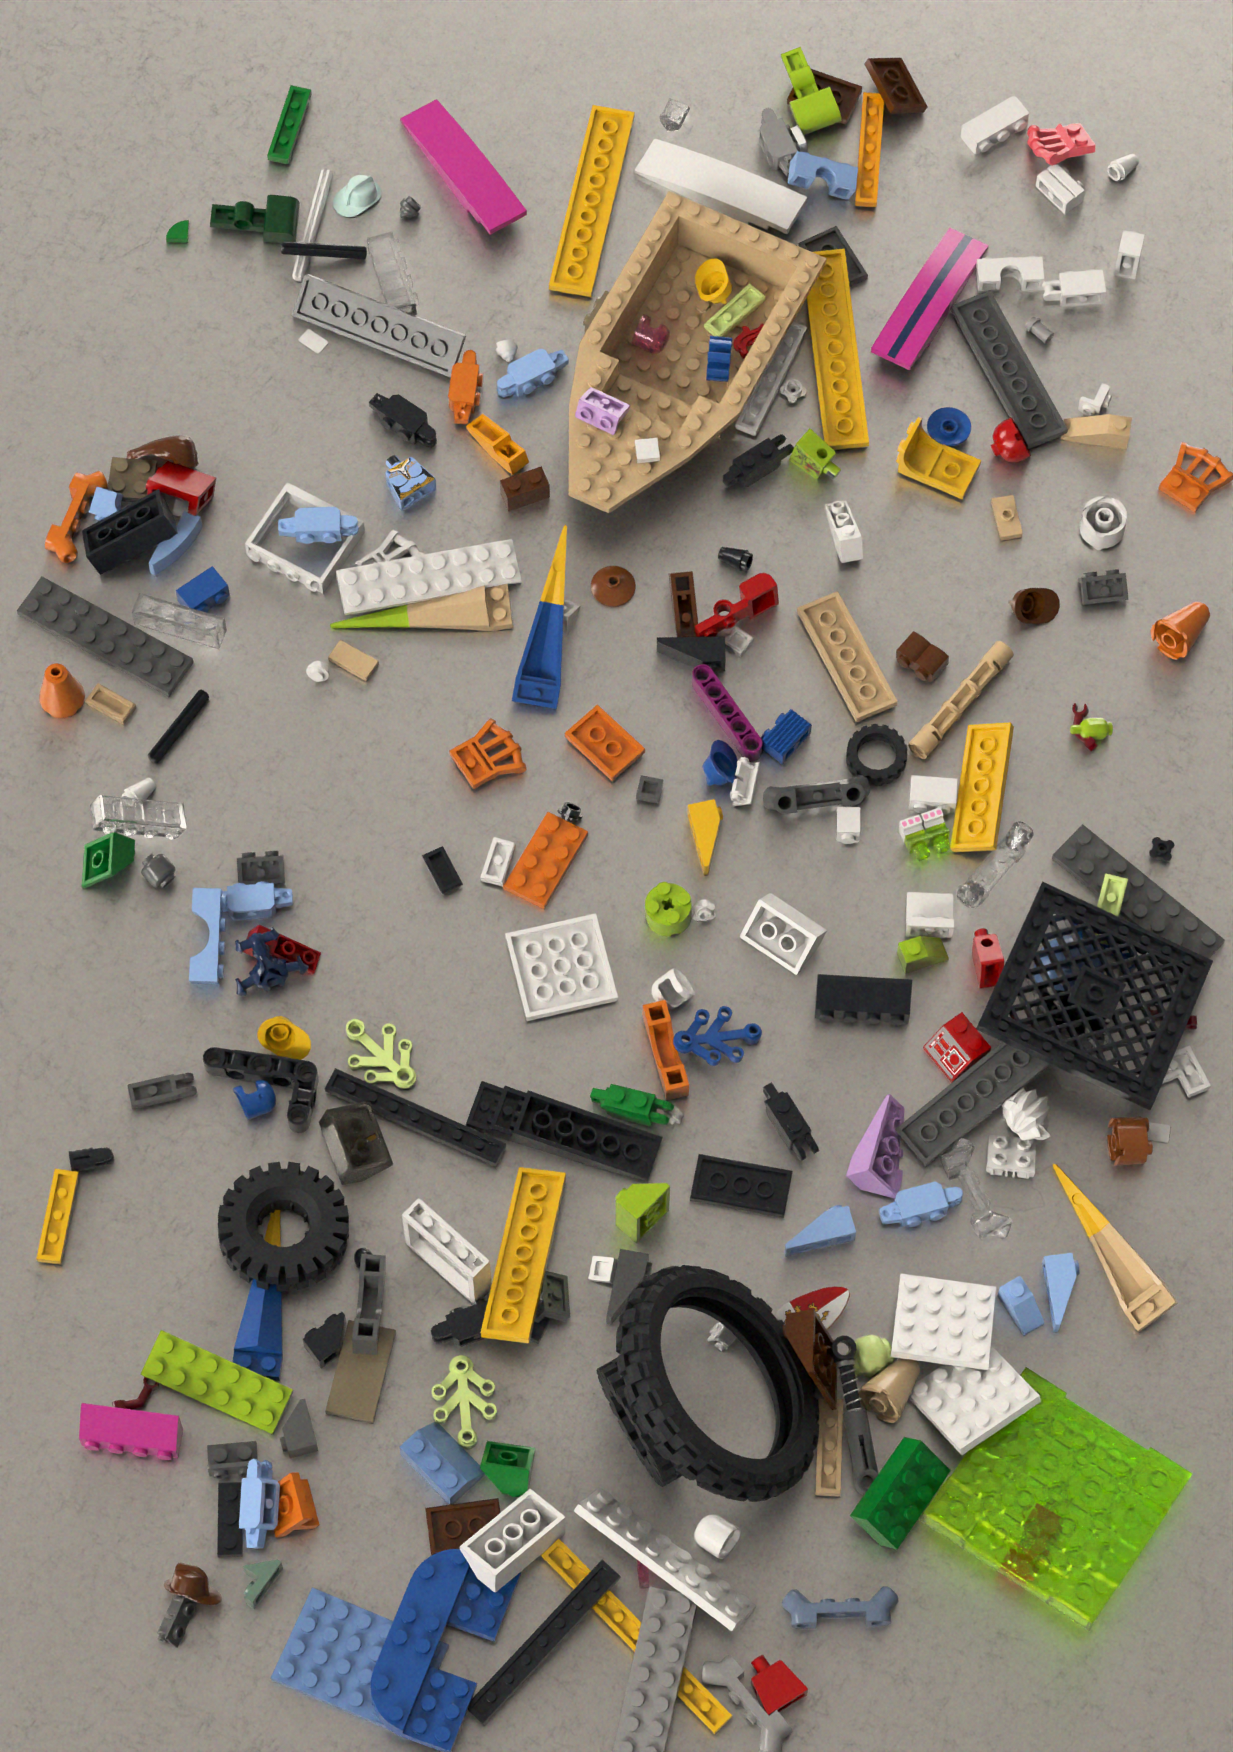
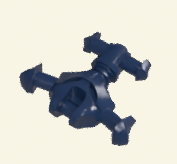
M270 927L271 931L264 934L253 933L247 940L239 942V940L235 941L236 951L242 954L244 950L252 948L253 956L258 960L255 967L249 972L250 977L243 981L239 978L235 979L237 983L236 994L246 996V989L253 985L268 992L271 991L272 986L278 984L280 987L284 986L285 980L289 975L288 972L299 970L301 975L307 972L309 966L302 961L300 956H297L298 961L286 963L285 959H277L270 956V948L266 945V942L278 941L279 933L273 927Z

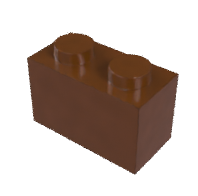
M541 466L500 480V494L509 512L550 498V484Z

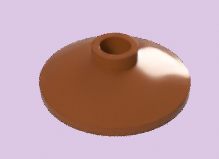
M607 566L595 573L591 581V592L594 598L599 603L609 607L626 604L631 600L636 589L635 579L632 574L619 566ZM616 581L617 583L612 585L609 582Z

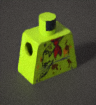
M809 428L796 443L789 460L815 479H818L825 473L834 480L841 471L832 462L836 452Z

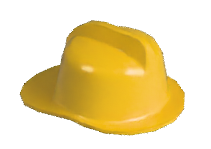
M709 259L699 266L695 274V284L701 300L714 304H727V298L732 292V284L723 262L719 259Z
M276 1016L267 1019L260 1025L257 1031V1038L260 1044L277 1056L302 1060L310 1052L311 1040L308 1034L286 1017Z

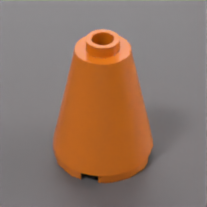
M1193 602L1156 621L1150 631L1152 640L1156 639L1159 644L1157 647L1159 651L1172 659L1184 658L1188 655L1210 618L1209 608L1204 603Z
M55 663L48 666L45 670L39 700L42 709L51 714V716L67 718L76 714V711L83 706L85 693L81 683L64 665Z

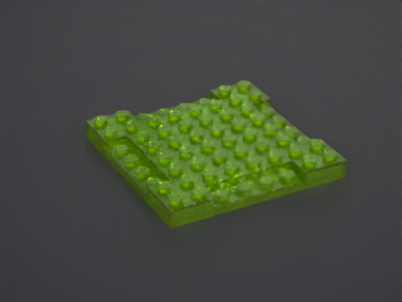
M1025 1367L1020 1376L1040 1395L1041 1402L969 1450L926 1508L921 1521L1090 1631L1189 1482L1193 1473L1154 1448L1145 1449L1067 1399L1065 1391Z

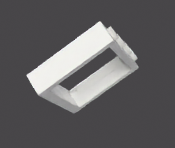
M287 482L246 541V554L251 560L266 564L272 571H280L294 582L299 581L305 584L309 590L318 591L323 594L336 576V570H340L365 533L364 521L357 518L358 533L348 536L321 578L260 547L289 503L299 508L335 507ZM339 509L341 515L351 516V514Z
M418 1198L402 1214L406 1245L471 1303L483 1299L490 1292L492 1285L490 1261ZM420 1234L425 1238L424 1241L419 1238ZM478 1259L481 1260L483 1263L476 1267L474 1263Z

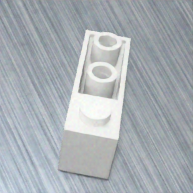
M835 501L825 504L832 537L841 563L863 559L862 537L847 501Z

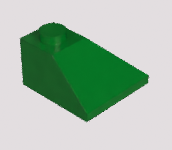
M111 832L85 844L81 887L87 888L110 878L131 864L135 856V840L119 833Z
M487 1441L480 1469L502 1494L520 1497L529 1489L535 1447Z

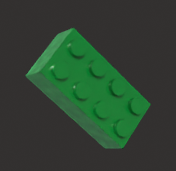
M904 1437L850 1516L879 1545L898 1549L951 1470L921 1440Z

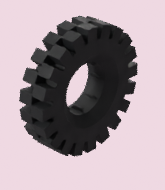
M280 1162L268 1163V1171L264 1172L261 1166L249 1170L248 1179L241 1175L234 1181V1190L228 1188L223 1196V1205H220L218 1212V1238L222 1255L226 1256L227 1264L233 1272L239 1269L240 1278L248 1283L255 1279L257 1280V1287L269 1290L270 1284L276 1285L277 1292H289L290 1284H295L297 1290L309 1287L310 1279L318 1283L326 1278L327 1269L333 1272L338 1266L340 1255L344 1256L347 1248L349 1214L347 1205H344V1196L340 1189L334 1190V1182L327 1175L319 1178V1170L310 1166L307 1167L305 1172L300 1170V1163L288 1162L287 1169H281ZM275 1210H290L304 1217V1222H307L309 1225V1231H305V1237L299 1243L288 1247H278L277 1245L269 1244L263 1239V1234L258 1232V1226L262 1225V1219L269 1213H274Z

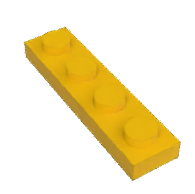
M54 1170L36 1258L37 1262L59 1265L62 1263L79 1179V1172Z

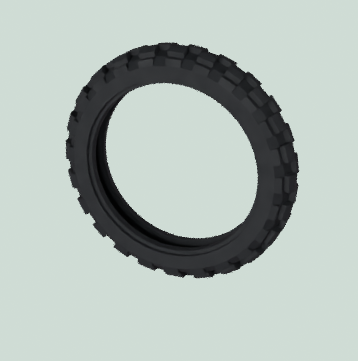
M682 1265L681 1267L670 1266L645 1278L632 1290L628 1296V1301L624 1303L619 1317L620 1324L616 1333V1352L620 1354L617 1358L619 1377L621 1380H624L626 1385L624 1394L628 1405L634 1408L638 1416L636 1421L643 1433H648L655 1442L653 1447L664 1459H670L675 1464L674 1469L686 1479L696 1480L697 1486L713 1494L724 1496L727 1499L743 1502L747 1499L750 1502L766 1501L771 1497L779 1496L795 1486L802 1479L804 1472L808 1471L815 1454L813 1451L817 1447L820 1425L818 1421L820 1413L818 1399L813 1395L815 1391L814 1381L808 1374L788 1338L784 1337V1322L777 1320L771 1313L773 1309L762 1298H755L751 1294V1289L741 1282L730 1280L729 1276L712 1269ZM670 1308L694 1309L713 1317L740 1340L757 1363L769 1388L776 1419L773 1445L766 1458L753 1459L742 1457L724 1449L710 1439L695 1424L681 1405L666 1374L661 1353L662 1325Z

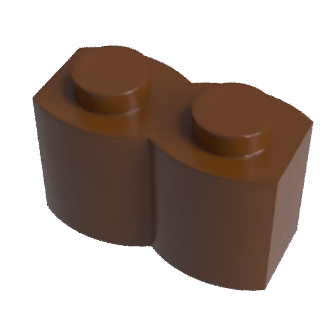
M914 631L896 650L898 663L904 668L914 670L916 676L923 681L927 680L932 683L949 664V656L943 650L931 644L927 639Z

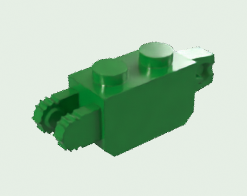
M611 1084L606 1090L593 1088L590 1094L591 1101L601 1104L600 1108L605 1109L609 1116L646 1126H651L653 1122L667 1125L670 1118L656 1113L657 1109L672 1112L674 1108L672 1103L657 1099L655 1094Z

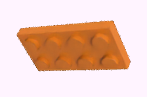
M547 812L503 885V889L545 909L585 842L588 831Z

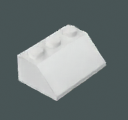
M769 893L759 899L739 937L797 975L818 949L827 930L775 895Z

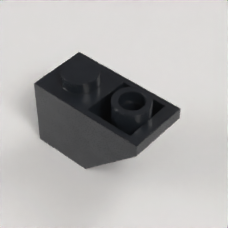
M340 1312L338 1315L332 1314L324 1321L325 1324L318 1329L316 1327L312 1328L303 1338L305 1349L321 1369L340 1355L346 1328V1318L343 1312Z

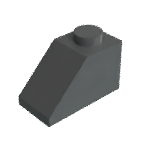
M305 1398L300 1399L282 1428L284 1437L280 1438L283 1452L288 1451L290 1458L318 1451Z

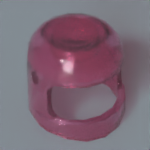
M643 314L633 335L632 344L649 353L658 354L667 346L670 331L664 324H661L658 328L650 327L651 317Z

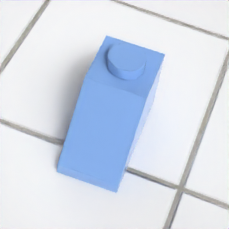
M1021 1276L1016 1277L999 1288L997 1297L1023 1336L1044 1324L1035 1298Z

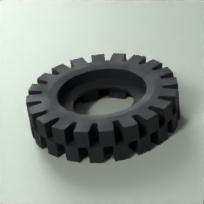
M617 1358L597 1368V1377L603 1387L602 1390L605 1397L610 1402L609 1405L618 1418L620 1427L627 1434L629 1443L636 1450L638 1458L645 1465L651 1477L661 1487L680 1478L682 1475L674 1469L675 1464L670 1459H664L653 1447L655 1442L648 1433H643L636 1419L638 1416L634 1408L629 1407L624 1394L626 1385L624 1380H621L619 1377Z

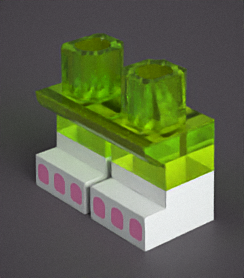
M941 807L922 813L921 818L919 815L899 822L898 831L909 854L914 853L918 861L930 857L928 847L935 845L938 854L950 850V831L944 822Z

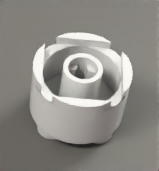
M1098 496L1088 501L1084 507L1080 522V533L1083 539L1097 550L1109 548L1119 543L1123 538L1127 522V511L1124 505L1117 499H1108L1105 496Z

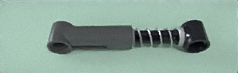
M842 1335L831 1343L829 1353L834 1363L837 1364L836 1368L840 1371L838 1378L842 1382L840 1388L843 1389L844 1395L842 1398L845 1399L846 1403L844 1408L847 1411L843 1414L855 1478L854 1487L859 1494L864 1496L868 1489L862 1485V1478L869 1476L874 1481L878 1475V1468L867 1410H863L860 1404L862 1398L858 1394L860 1388H857L856 1380L858 1378H855L854 1371L856 1368L853 1367L856 1359V1344L851 1337ZM839 1343H844L848 1346L849 1352L847 1355H841L837 1351ZM860 1446H862V1451H863V1456H864V1461H865L866 1470L864 1469L863 1458H862V1453H861V1448H860Z

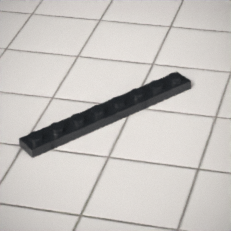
M335 1068L325 1087V1092L492 1166H497L506 1148V1143L339 1069Z
M602 1559L472 1698L468 1711L484 1725L619 1581L621 1576Z

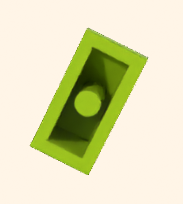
M918 936L898 943L897 956L905 974L949 960L941 938Z

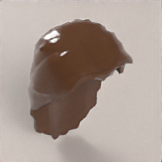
M185 435L157 439L127 452V459L154 454L160 458L173 460L175 464H181L187 468H195L199 465L195 444L190 437Z

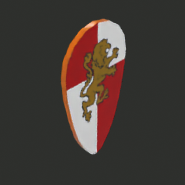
M836 1286L818 1289L784 1304L777 1311L775 1317L786 1324V1314L814 1309L828 1330L845 1309L850 1292L845 1287Z

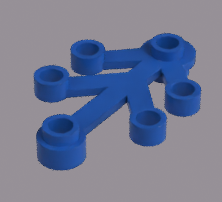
M722 1006L718 1010L717 1018L707 1032L696 1035L700 1027L706 1025L710 1018L707 1010L699 1009L696 1012L695 1020L688 1030L679 1031L675 1034L673 1044L678 1052L686 1054L692 1051L705 1059L711 1066H716L720 1063L721 1053L729 1057L730 1061L739 1063L744 1056L743 1049L737 1046L732 1048L723 1043V1041L743 1039L747 1044L753 1045L759 1042L762 1030L759 1025L751 1023L746 1025L744 1029L719 1032L724 1023L728 1022L732 1016V1010L727 1006ZM725 1012L728 1016H723L721 1013ZM699 1015H703L706 1019L699 1018ZM701 1044H708L714 1049L708 1051ZM733 1053H738L740 1056L736 1057ZM710 1056H715L717 1059L713 1060Z

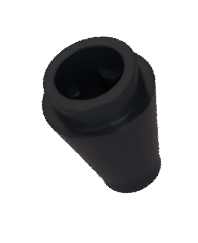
M722 546L718 553V559L739 571H747L752 564L753 554L745 549Z

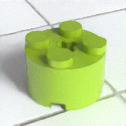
M660 882L648 893L645 899V917L650 929L658 935L668 937L677 933L680 934L688 928L692 919V903L690 894L683 887L673 883Z

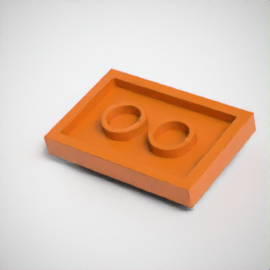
M598 704L565 732V738L611 781L615 780L645 753V748Z

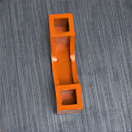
M666 1000L645 1004L642 1008V1016L665 1099L667 1101L688 1096L689 1082L684 1064L681 1062L678 1051L673 1044L674 1034Z

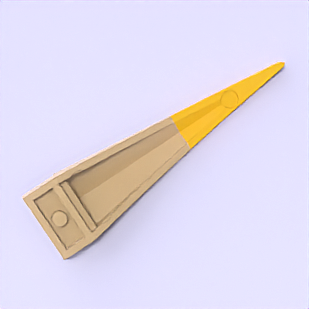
M1053 1164V1168L1090 1238L1124 1313L1136 1330L1141 1332L1178 1304L1177 1300L1169 1291L1165 1282L1057 1164Z

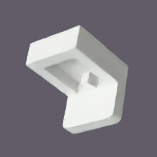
M1102 383L1094 400L1082 396L1079 401L1078 410L1086 416L1100 415L1103 407L1107 408L1112 396L1109 395L1110 386Z

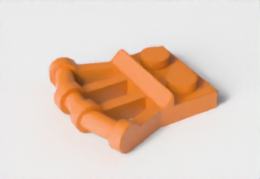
M1182 442L1176 465L1172 467V470L1159 484L1158 489L1193 512H1196L1211 492L1233 480V473L1226 469L1221 462V458L1212 456L1208 453L1207 449L1188 446L1187 443ZM1184 454L1195 456L1196 458L1186 470L1181 468ZM1205 461L1210 465L1198 479L1192 474L1201 462ZM1216 469L1221 478L1208 485L1205 484L1206 480Z
M492 718L484 724L474 737L449 750L450 756L473 789L491 779L494 780L498 775L520 774L527 770L526 764L522 760V748L519 743H515L512 739V733L498 726ZM489 732L497 735V737L480 745V742ZM501 744L507 746L506 749L490 758L486 753ZM509 756L513 757V764L495 766V764Z

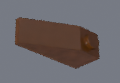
M693 571L668 573L676 636L697 637L695 625L698 624Z

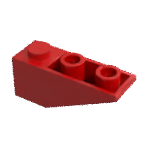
M258 925L249 931L247 939L253 933L264 934L271 930ZM279 934L278 941L266 942V945L270 948L269 954L273 958L285 959L286 963L298 961L297 956H300L302 961L309 966L307 973H315L321 952L282 934ZM252 948L243 951L244 953L254 957L252 953Z

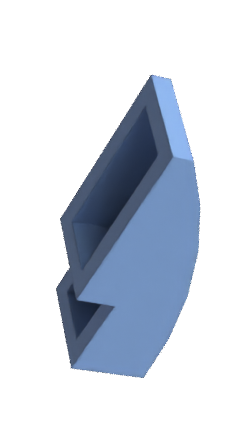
M186 511L183 512L176 526L178 534L157 545L149 561L151 574L156 575L163 571L188 550L202 529L200 516L191 515Z

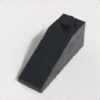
M657 637L658 653L693 668L697 665L705 664L714 673L725 671V637Z

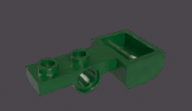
M268 195L266 209L254 208L252 203L246 201L237 202L235 206L212 204L210 227L263 232V242H296L300 202L291 196Z

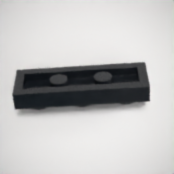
M242 1482L218 1483V1557H243V1529L239 1528Z

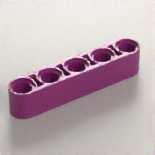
M705 664L697 665L692 671V686L741 756L748 758L749 762L757 761L762 755L761 737L713 670ZM698 677H706L707 679L699 680ZM711 694H718L719 697L713 698V697H711L710 695H711ZM729 711L732 714L724 715L722 712ZM741 728L744 732H736L735 729ZM755 746L757 749L750 750L747 747Z

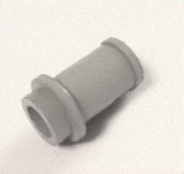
M1032 317L1025 326L1028 329L1027 331L1036 335L1044 344L1048 343L1054 333L1040 322V318Z

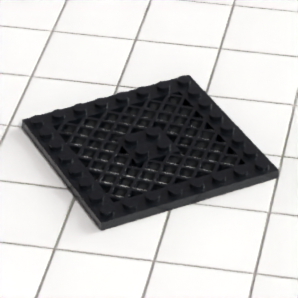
M1042 881L976 1030L1145 1109L1151 1110L1213 960ZM1064 920L1067 928L1059 930L1056 922ZM1048 926H1050L1052 932L1045 933ZM1085 930L1088 938L1081 940L1078 932ZM1070 934L1074 942L1066 944L1063 936ZM1056 938L1059 946L1051 947L1048 940ZM1106 940L1110 948L1102 950L1099 942ZM1042 943L1044 950L1037 951ZM1092 944L1095 952L1087 953L1084 946ZM1077 948L1081 956L1073 957L1070 950ZM1128 950L1131 958L1123 959L1120 952ZM1063 952L1066 960L1058 961L1055 954ZM1113 954L1117 962L1109 964L1106 956ZM1048 956L1051 964L1043 965L1040 958ZM1099 958L1102 966L1094 967L1091 960ZM1149 960L1153 968L1145 970L1142 962ZM1032 961H1034L1036 968L1029 969ZM1084 962L1085 965L1083 964V966L1079 970L1077 964ZM1135 964L1138 972L1130 973L1127 966ZM1069 966L1072 974L1065 975L1062 968ZM1120 968L1124 976L1116 977L1113 970ZM1055 970L1058 978L1050 979L1047 972ZM1171 970L1174 978L1166 979L1163 972ZM1040 974L1043 982L1035 983L1032 976ZM1156 974L1160 982L1152 984L1149 976ZM1142 978L1145 986L1137 987L1134 980ZM1024 979H1026L1028 986L1021 987ZM1076 980L1073 988H1071L1069 981ZM1124 982L1128 983L1131 990L1124 991L1126 986ZM1062 984L1065 991L1057 993L1054 985ZM1177 984L1173 993L1170 986ZM1047 988L1050 996L1042 997L1039 990ZM1163 988L1167 996L1159 998L1156 990ZM1032 992L1035 1000L1027 1001L1024 994ZM1149 992L1152 1000L1144 1001L1141 994ZM1134 996L1137 1004L1130 1005L1127 997ZM1016 997H1018L1020 1004L1013 1005ZM1068 998L1065 1004L1068 1007L1063 1006L1061 999ZM1120 1001L1123 1008L1116 1009ZM1054 1002L1057 1010L1049 1012L1046 1004ZM1169 1002V1005L1165 1010L1163 1004ZM1039 1006L1042 1014L1034 1015L1031 1008ZM1156 1006L1159 1014L1151 1015L1148 1008ZM1024 1010L1027 1018L1019 1019L1016 1012ZM1141 1010L1144 1018L1137 1020L1134 1011ZM1075 1012L1079 1020L1071 1022L1068 1014ZM1126 1014L1130 1022L1122 1024L1119 1016ZM1060 1016L1064 1024L1056 1026L1053 1018ZM1112 1019L1115 1026L1107 1028L1106 1024L1108 1025ZM1046 1020L1049 1028L1041 1030L1038 1022ZM1162 1020L1158 1028L1155 1022ZM1097 1022L1100 1030L1093 1032L1089 1024ZM1148 1024L1151 1032L1144 1034L1140 1026ZM1082 1026L1085 1034L1078 1036L1074 1028ZM1133 1028L1137 1036L1129 1038L1126 1030ZM1067 1030L1071 1038L1063 1040L1060 1032ZM1118 1032L1122 1040L1114 1042L1111 1034ZM1104 1036L1107 1044L1099 1046L1096 1038ZM1154 1038L1153 1043L1150 1047L1147 1040ZM1089 1040L1092 1048L1085 1050L1081 1042ZM1140 1042L1144 1050L1136 1052L1133 1044ZM1125 1046L1129 1054L1121 1056L1118 1048ZM1111 1050L1114 1058L1106 1060L1103 1052ZM1146 1057L1145 1062L1142 1065L1139 1058ZM1132 1060L1136 1068L1128 1070L1125 1062Z

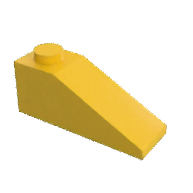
M715 799L689 804L687 810L704 876L709 875L720 830V820H723L722 809L720 806H716Z

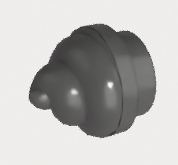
M410 196L406 199L403 198L400 202V217L405 219L418 216L419 210L422 207Z

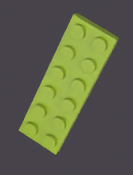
M163 1330L160 1331L140 1374L274 1435L294 1391L289 1387Z

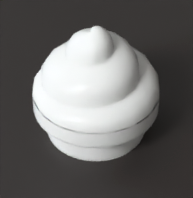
M514 339L497 342L496 353L510 363L517 353V344L514 343Z

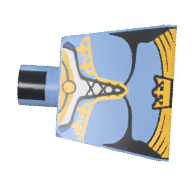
M393 455L386 460V465L389 467V470L385 472L386 483L401 511L436 490L435 477L413 457H409L401 462L396 455Z

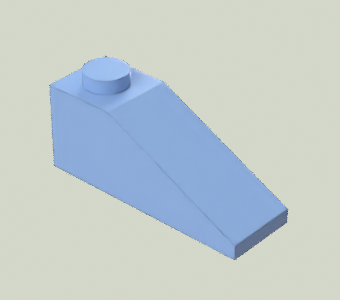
M836 1205L821 1214L785 1244V1257L855 1240L856 1230L849 1206L842 1207L841 1205Z
M1073 1253L1044 1256L1042 1261L1053 1332L1059 1331L1076 1276L1080 1274L1078 1260L1074 1261Z

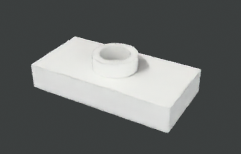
M493 837L480 877L481 881L503 887L516 848L515 842Z

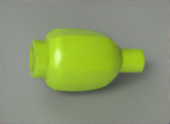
M1088 718L1083 720L1080 725H1071L1070 733L1080 734L1083 738L1092 737L1094 740H1102L1112 735L1113 725L1104 718Z

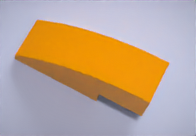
M481 414L466 426L467 430L484 450L510 474H515L529 463L526 451L512 441L508 432L484 414Z

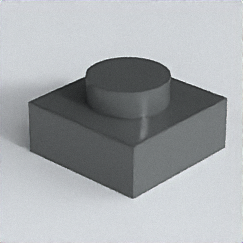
M641 775L636 799L659 804L663 779Z

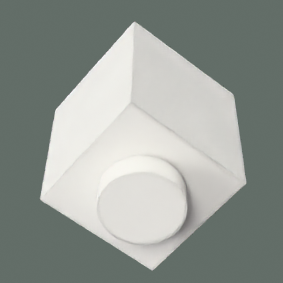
M837 807L836 841L844 844L859 842L860 807Z

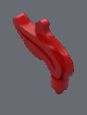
M763 323L753 330H750L747 326H742L743 332L734 339L733 347L735 351L740 353L742 359L746 358L748 354L747 348L755 342L764 326Z

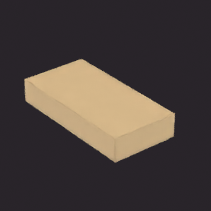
M342 640L338 642L328 656L330 662L366 682L379 665L378 660Z
M99 683L85 700L87 705L122 725L127 722L136 709V704Z

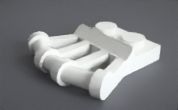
M393 529L379 548L355 562V565L357 567L396 560L406 553L412 557L424 555V553L418 551L417 545L413 540L409 541ZM393 543L401 546L390 554L385 555Z

